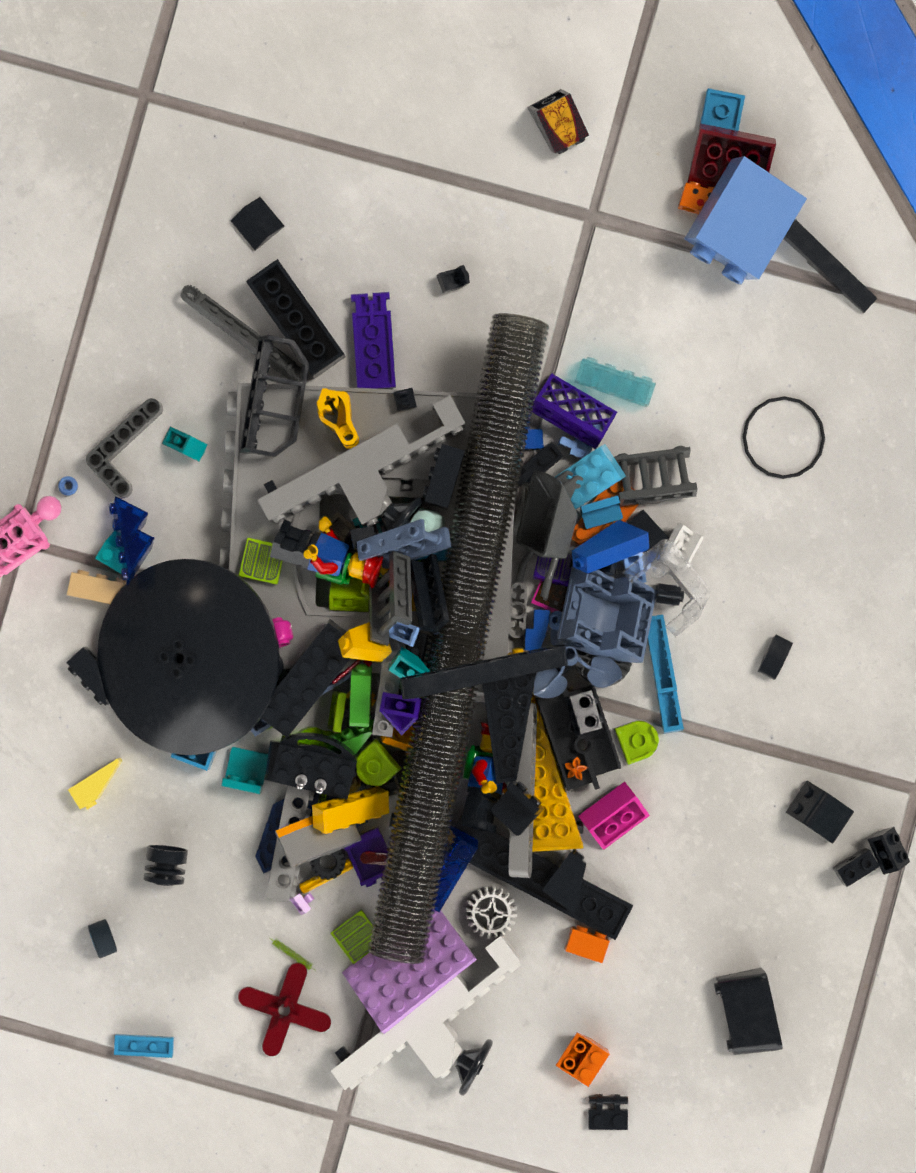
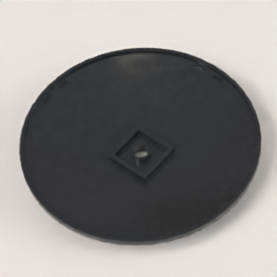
M176 559L148 567L134 576L120 589L111 602L102 622L98 640L97 660L106 698L126 728L139 739L157 749L174 754L199 755L214 752L235 743L258 723L268 708L276 688L280 654L278 638L272 618L261 598L248 583L232 571L218 564L198 559ZM178 653L184 656V661L181 664L176 659Z

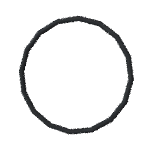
M786 396L768 399L755 407L746 420L742 436L745 453L752 464L766 475L781 479L800 476L813 468L822 455L825 442L823 423L815 410L800 399ZM781 400L800 403L810 410L819 423L822 437L819 453L812 463L800 472L788 475L771 473L759 466L748 450L746 439L749 422L757 410L770 402Z

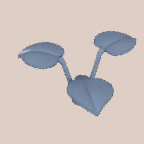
M551 629L550 639L553 646L562 644L566 646L568 666H573L580 662L584 667L590 669L587 677L593 686L605 688L622 678L619 666L612 659L596 656L592 659L591 666H589L578 657L574 647L557 639L558 630ZM565 666L561 667L559 672L556 668L537 672L534 683V695L540 698H553L562 694L568 684L567 679L562 676Z

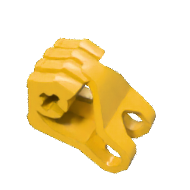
M322 388L319 399L316 402L321 422L338 435L346 449L357 446L359 444V436L353 426L351 399L348 393ZM329 401L333 402L338 412L336 424L324 417L327 414L334 415L328 403ZM348 434L353 435V438L350 441L345 440V437Z

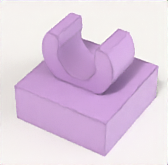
M299 893L292 897L290 901L298 912L303 915L311 909L308 903L315 898L311 893H307L303 897Z

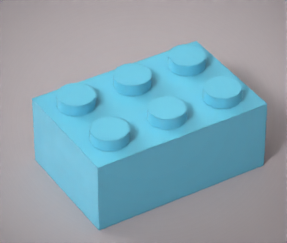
M606 444L598 447L566 469L573 473V476L567 475L566 479H571L575 475L583 478V481H576V484H580L581 487L575 489L571 498L575 510L626 477Z

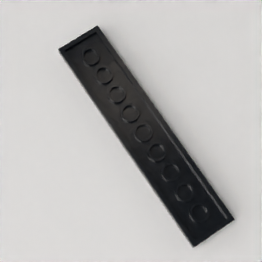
M463 815L460 816L444 847L445 851L616 940L633 908V904L583 879L577 909L573 914L541 889L540 885L554 868L555 863L532 852L531 877H510V840L498 833L478 831L461 825Z

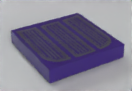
M568 554L565 559L558 560L552 578L553 584L568 587L571 574V554ZM537 557L533 579L544 581L552 558Z

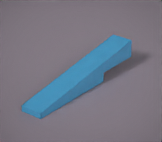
M664 615L652 616L648 645L663 734L683 731L684 727Z

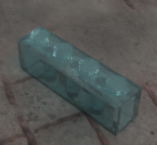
M591 357L582 359L574 382L644 407H648L656 383L652 382V378L646 376L636 377L634 372L625 369L623 372L616 370V366L605 363V366L598 363V360Z

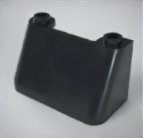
M760 967L716 977L717 983H714L716 995L720 994L730 1034L729 1040L726 1041L728 1051L732 1052L733 1055L783 1049L766 972Z

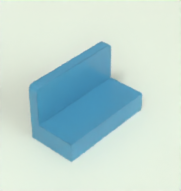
M614 496L580 506L585 528L590 529L621 520L623 516L619 506V497Z

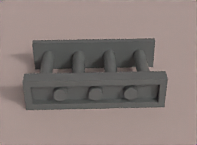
M677 446L674 449L630 455L621 453L614 456L626 475L622 479L623 491L619 492V506L696 497L697 483L689 481L685 458L690 457V447ZM677 459L681 478L680 485L670 484L666 465L667 460ZM658 462L662 482L661 487L653 488L650 486L647 463ZM639 464L643 486L641 490L631 489L628 472L629 465Z
M395 551L389 555V570L382 577L378 578L375 587L372 588L369 585L371 641L388 646L389 630L397 622L409 625L412 622L410 557Z

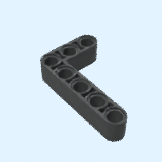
M150 398L143 402L86 456L88 466L119 497L127 498L131 495L133 489L129 481L110 461L162 414L163 406L156 399ZM152 403H156L158 406L154 413H150L148 409ZM138 416L143 417V423L140 426H136L134 423ZM127 429L129 436L126 439H121V431ZM113 442L115 449L112 452H107V444ZM99 455L100 463L93 465L92 458ZM111 469L114 475L111 479L107 480L105 473ZM126 484V492L120 494L118 492L119 485Z

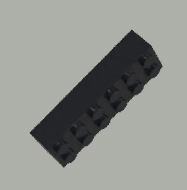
M278 259L246 281L284 337L295 341L308 361V371L314 379L346 357Z
M331 619L328 620L278 683L271 702L261 719L286 738H288L351 659L342 657L338 642L347 631Z

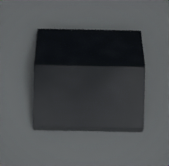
M261 197L244 206L231 220L255 251L285 227Z

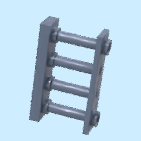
M423 519L357 541L359 561L375 556H383L382 568L389 569V555L393 551L409 556L411 561L451 548L449 528L442 527L427 532L425 531Z

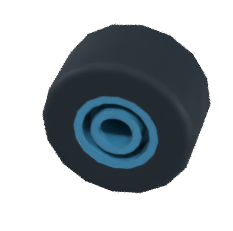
M106 919L88 925V930L99 958L117 952V947Z

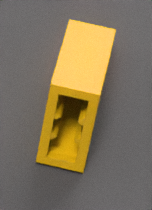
M370 622L348 630L338 640L341 654L344 658L382 662L392 653L390 642L386 646L370 640Z

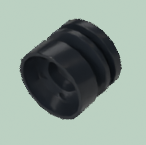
M148 845L146 859L154 862V865L145 866V870L152 873H145L143 880L163 886L184 884L185 878L178 875H184L186 870L177 867V865L187 863L188 850L175 846Z

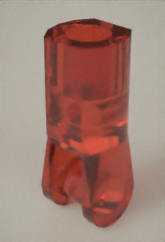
M366 851L360 855V860L364 864L396 866L397 853Z

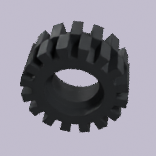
M342 849L331 854L334 856L336 863L330 869L324 868L321 865V857L310 861L312 872L314 871L315 875L319 876L320 879L330 880L331 878H337L344 870L346 862Z

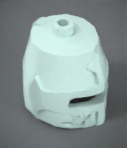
M420 508L411 520V522L423 519L425 531L427 532L445 527V518L431 509Z

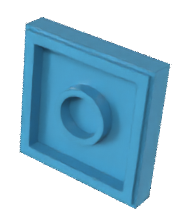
M708 88L700 123L739 131L745 95Z

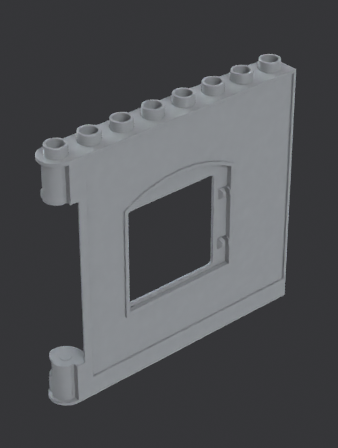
M238 383L237 392H228L227 414L229 416H236V431H227L225 438L226 454H234V470L225 469L224 493H233L232 509L223 508L222 531L231 532L230 547H221L220 566L238 576L247 538L273 543L283 521L278 524L270 522L257 499L268 494L263 484L273 480L278 489L350 450L343 446L338 435L327 428L318 416L316 402L319 399L322 388L348 393L351 399L352 422L359 436V444L396 424L399 425L409 444L442 427L433 410V404L451 395L465 421V427L463 428L464 432L455 437L453 435L446 437V442L442 444L465 450V455L448 510L429 505V509L438 512L445 518V527L449 528L451 548H448L447 562L438 561L449 621L437 633L420 630V633L430 634L424 664L430 671L508 655L519 395L413 390L417 407L397 411L393 392L399 390L305 386L297 441L276 457H268L258 454L240 453L251 383ZM267 384L262 398L264 401L263 410L294 416L298 387ZM329 401L328 403L334 415L327 414L324 417L336 424L338 412L333 402ZM264 415L259 416L261 425L256 435L258 441L256 449L273 452L290 439L293 421ZM348 434V435L345 437V440H346V441L352 440L353 435H352V434ZM433 444L429 446V451L420 456L418 453L411 456L412 460L406 464L401 465V463L394 465L393 471L385 475L383 472L380 473L388 488V496L422 497L425 485H430L431 480L428 479L430 468L436 465V461H434L436 448H441V445L436 446ZM401 481H413V485H401ZM341 486L338 487L339 491L334 493L345 495ZM320 501L313 505L310 503L304 505V510L297 514L291 512L286 515V520L292 522L291 526L301 530H311L314 533L319 532ZM285 561L282 564L278 585L242 576L239 577L248 583L258 594L272 619L282 617L283 620L291 623L293 639L289 645L279 648V654L284 664L283 669H290L329 619L348 631L370 622V610L369 612L329 610V607H318L315 602L316 572L307 570L302 565H295ZM412 611V622L410 624L419 627L417 612ZM351 658L341 671H345L358 659ZM372 661V673H381L382 662ZM482 684L458 689V702L485 703Z

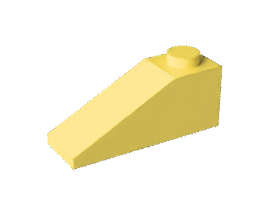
M121 757L68 789L79 809L86 807L88 810L97 804L95 800L101 797L122 762Z

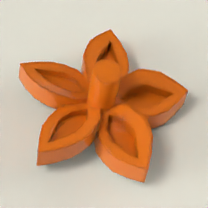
M578 757L572 763H565L566 768L570 770L567 778L575 775L577 779L582 780L581 772L585 771L588 767L580 765Z

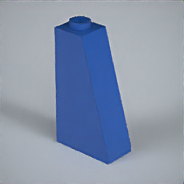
M618 520L572 550L573 567L588 574L649 549L648 532Z

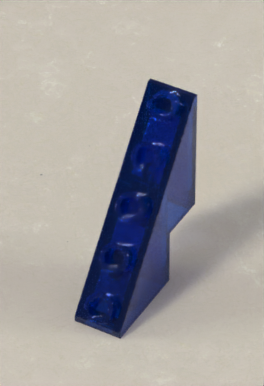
M115 496L114 502L109 504V511L114 516L112 527L113 531L117 532L115 543L116 547L120 549L118 560L123 565L121 570L122 580H125L126 585H129L152 550L155 538L141 531L146 524L148 512Z

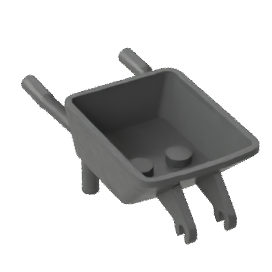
M568 470L562 472L556 478L545 472H533L516 536L517 543L529 551L519 563L515 581L523 582L527 563L534 553L540 557L552 558L540 594L544 598H548L558 560L565 559L568 554L572 555V550L577 548L570 546L578 517L571 498L575 489L581 487L580 484H576V481H583V478L575 475L571 479H566L567 475L573 476V473Z

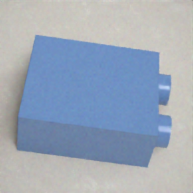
M745 156L733 158L684 239L694 245L690 253L695 258L707 264H710L714 258L725 265L722 274L726 278L742 285L745 279H760L807 198Z

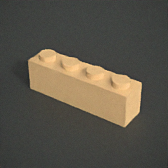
M78 570L77 573L71 572L67 595L111 604L120 589L127 583V580L115 578V581L107 580V575L97 574L96 577L89 576L88 571Z

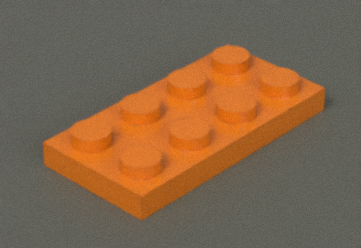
M622 480L597 495L593 502L614 496L619 497V492L623 491ZM639 504L621 506L620 509L623 516L621 521L626 522ZM581 517L574 528L572 540L581 545L616 521L586 529Z

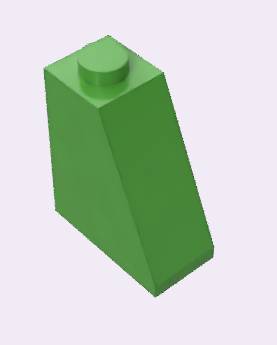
M359 664L351 672L349 726L369 727L372 706V666Z

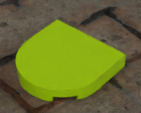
M633 721L614 728L628 765L646 759L656 751L659 737L656 729L651 724L645 721Z
M377 739L371 742L357 757L356 773L360 780L367 785H383L402 769Z

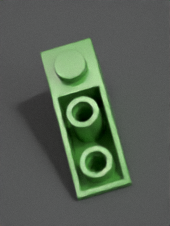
M374 719L370 720L369 727L354 726L344 729L341 733L329 736L344 743L356 754L372 734ZM324 742L323 747L342 752L337 747Z

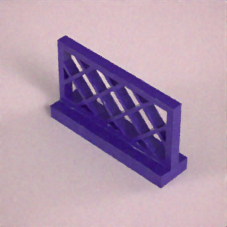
M552 373L529 410L594 449H597L618 413ZM550 382L558 384L560 389H552ZM562 393L564 400L557 401L555 394ZM567 393L575 394L576 399H569ZM550 395L552 401L550 402L542 396ZM583 402L592 404L593 408L586 409ZM579 403L581 410L574 411L571 404ZM559 405H567L569 411L560 408ZM600 412H605L611 417L603 419ZM595 413L598 420H590L588 414ZM583 414L585 421L579 419L576 415ZM600 424L602 432L593 427V425Z

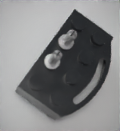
M308 732L291 734L288 738L282 737L280 740L271 782L348 799L357 763V755L344 743L327 735ZM318 740L329 743L340 749L342 752L334 751L319 745L304 744L298 741Z

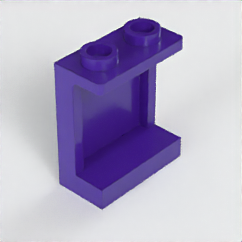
M379 826L359 834L362 839L361 841L344 848L348 853L361 886L366 885V887H370L377 883V879L381 877L384 880L394 876V872L397 871Z

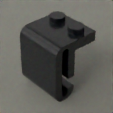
M806 781L786 813L833 844L854 811L826 791Z

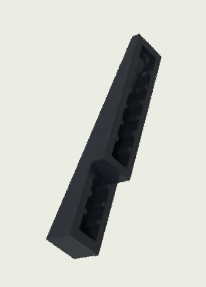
M795 219L783 239L800 253L813 269L865 313L876 301L877 297Z

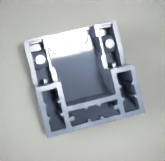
M572 567L557 639L577 650L594 656L609 657L612 660L643 663L657 590L632 576L614 579L600 570L587 574Z

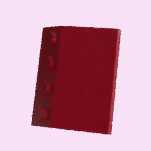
M700 123L687 183L697 182L701 184L700 187L707 189L708 187L715 188L731 159L743 156L767 172H770L776 148V139Z

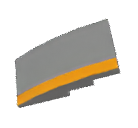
M313 816L275 831L291 868L306 861L310 862L321 856H327L362 840L355 824L349 825L345 829L339 828L333 830L332 833L324 834L313 827Z

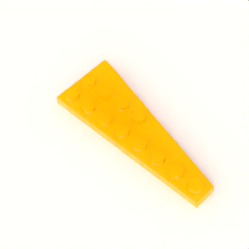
M534 695L531 700V703H536L537 705V701ZM537 705L534 796L542 802L541 805L545 809L533 822L532 852L583 849V842Z

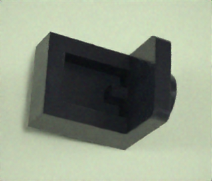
M464 265L436 275L442 293L461 289L470 283L469 273Z

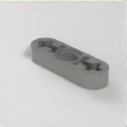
M521 582L514 583L511 586L509 635L513 638L522 637L526 629L527 587ZM518 585L521 586V589H524V593L520 594V599H524V603H512V598L516 599L517 596L516 593H513V589H516ZM514 605H521L523 607V613L520 616H515L512 613ZM511 617L515 619L523 618V623L519 621V627L522 628V632H519L518 635L511 631V627H515V621L511 622Z

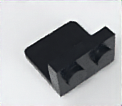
M512 781L506 787L508 791L492 807L491 811L516 836H519L545 808L536 796H531L527 792V787L523 783Z

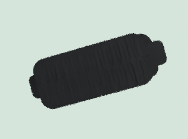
M590 685L569 693L566 688L557 697H537V703L567 791L589 783H593L595 790L600 789L596 776L621 769V763L595 687ZM592 690L598 701V705H596L598 713L603 718L602 729L576 736L575 732L571 729L572 721L565 698ZM580 698L579 705L585 708L586 701ZM589 717L585 718V725L587 727L592 725ZM581 739H585L588 742V746L584 750H580L577 747V743ZM578 757L580 765L588 767L585 771L581 772L582 780L577 779L575 775L567 778L570 770L566 768L565 763H572Z

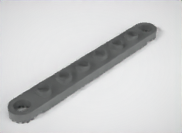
M187 285L183 287L180 293L183 301L245 348L256 354L258 337L261 335L209 296L202 294L195 286ZM273 345L268 361L270 366L287 379L299 382L300 378L296 377L297 375L295 374L300 375L301 367Z

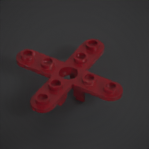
M293 963L289 967L279 996L253 987H244L239 992L238 999L243 1006L272 1015L262 1044L263 1052L268 1056H276L280 1053L291 1022L318 1032H325L331 1026V1018L327 1013L297 1003L307 976L306 966L302 963ZM281 1005H284L283 1007L286 1008L289 1006L290 1013L287 1016H282L279 1013Z

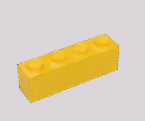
M376 786L349 794L348 799L338 797L312 805L313 827L324 834H329L339 828L345 829L352 824H361L372 818H381L382 815L389 813L388 791Z

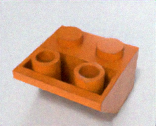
M576 1032L556 1063V1066L589 1087L610 1053L607 1048L593 1039Z

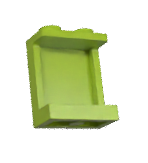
M353 577L349 584L343 585L331 582L329 610L369 612V599L361 594L362 580Z

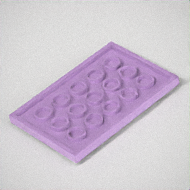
M431 900L383 939L384 942L342 973L381 1032L385 1034L477 959L437 903Z

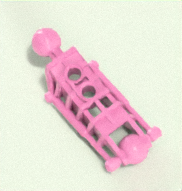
M53 496L41 498L37 503V511L32 515L21 504H17L11 513L0 520V577L4 574L7 575L41 549L46 550L50 547L47 537L38 524L44 519L47 521L54 520L60 515L62 506L58 499ZM18 527L22 529L21 536L17 534ZM4 538L7 540L8 543L6 548L2 545V540Z

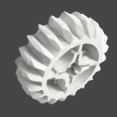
M485 886V893L478 889V897L475 894L471 895L475 901H467V904L472 907L465 908L466 912L471 913L465 916L466 920L472 919L468 926L472 927L475 925L474 933L480 929V937L486 932L487 939H490L491 933H494V937L497 939V932L499 931L502 936H505L503 929L506 928L508 931H511V927L508 924L515 925L516 922L511 917H517V913L512 912L517 909V906H510L515 901L514 898L507 900L510 893L507 892L503 896V888H500L497 893L495 892V886H492V892H489L488 886ZM490 897L489 904L486 907L476 908L481 900ZM496 898L504 902L508 911H503V909L496 907ZM493 903L494 912L497 913L496 915L493 914V917H491L490 922L489 914L486 913V911H489V908H491V904ZM475 914L486 917L487 927L478 922ZM506 917L501 925L493 927L495 919Z

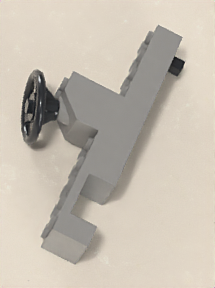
M451 395L433 404V410L442 427L411 444L407 442L399 425L396 424L278 489L273 480L263 484L268 494L257 500L267 519L272 523L278 524L287 519L286 515L291 512L293 514L304 510V505L308 503L313 505L321 501V496L326 493L330 496L339 491L338 487L341 486L363 527L366 525L370 527L379 523L377 519L381 518L384 512L385 514L382 516L385 531L410 523L414 514L421 507L423 498L417 497L412 503L392 504L388 496V488L380 473L383 472L385 475L394 470V465L398 463L404 465L412 460L411 456L417 453L420 456L429 451V446L433 444L439 446L446 442V437L450 435L455 437L464 432L465 421Z

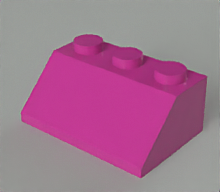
M624 781L578 817L604 850L650 815Z

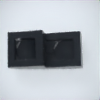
M775 635L767 653L763 657L758 672L775 680L793 643Z

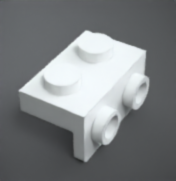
M677 523L660 557L671 565L685 571L701 544L703 536Z

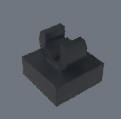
M413 388L393 392L397 411L417 407Z

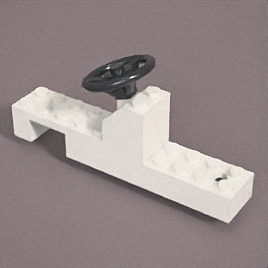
M501 935L485 948L499 968L473 989L458 974L385 1034L380 1031L351 1055L344 1046L336 1051L335 1054L341 1063L331 1070V1073L343 1089L346 1090L348 1087L351 1090L363 1081L362 1076L369 1077L379 1069L377 1064L381 1063L384 1065L394 1057L392 1052L396 1050L399 1053L406 1046L410 1045L435 1079L438 1077L443 1079L453 1070L452 1066L457 1060L455 1067L462 1084L459 1094L464 1096L476 1075H479L482 1070L483 1063L493 1045V1041L487 1039L482 1048L464 1049L462 1052V1048L457 1043L458 1035L448 1022H451L460 1014L458 1012L459 1009L463 1008L466 1010L475 1002L473 1000L474 997L478 995L481 998L490 990L489 985L493 983L496 986L506 978L503 975L504 973L509 971L511 974L521 966L519 962L522 959L508 940Z

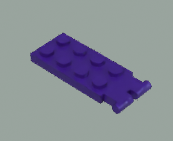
M389 292L373 293V300H368V293L351 294V302H355L356 313H352L357 388H396L391 310L387 311L386 300H390Z

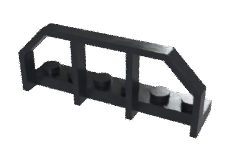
M272 335L258 337L240 453L276 457L297 441L309 363L294 340ZM272 341L288 344L302 365L299 382L266 375L270 369V362L268 361L269 355L273 350ZM265 380L298 387L294 416L263 410L264 401L262 398L267 388V381ZM260 415L293 421L290 439L273 452L256 449L258 444L256 435L261 425Z

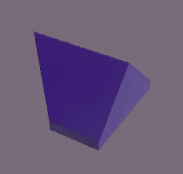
M383 692L379 712L403 735L418 719L421 699H402V695Z

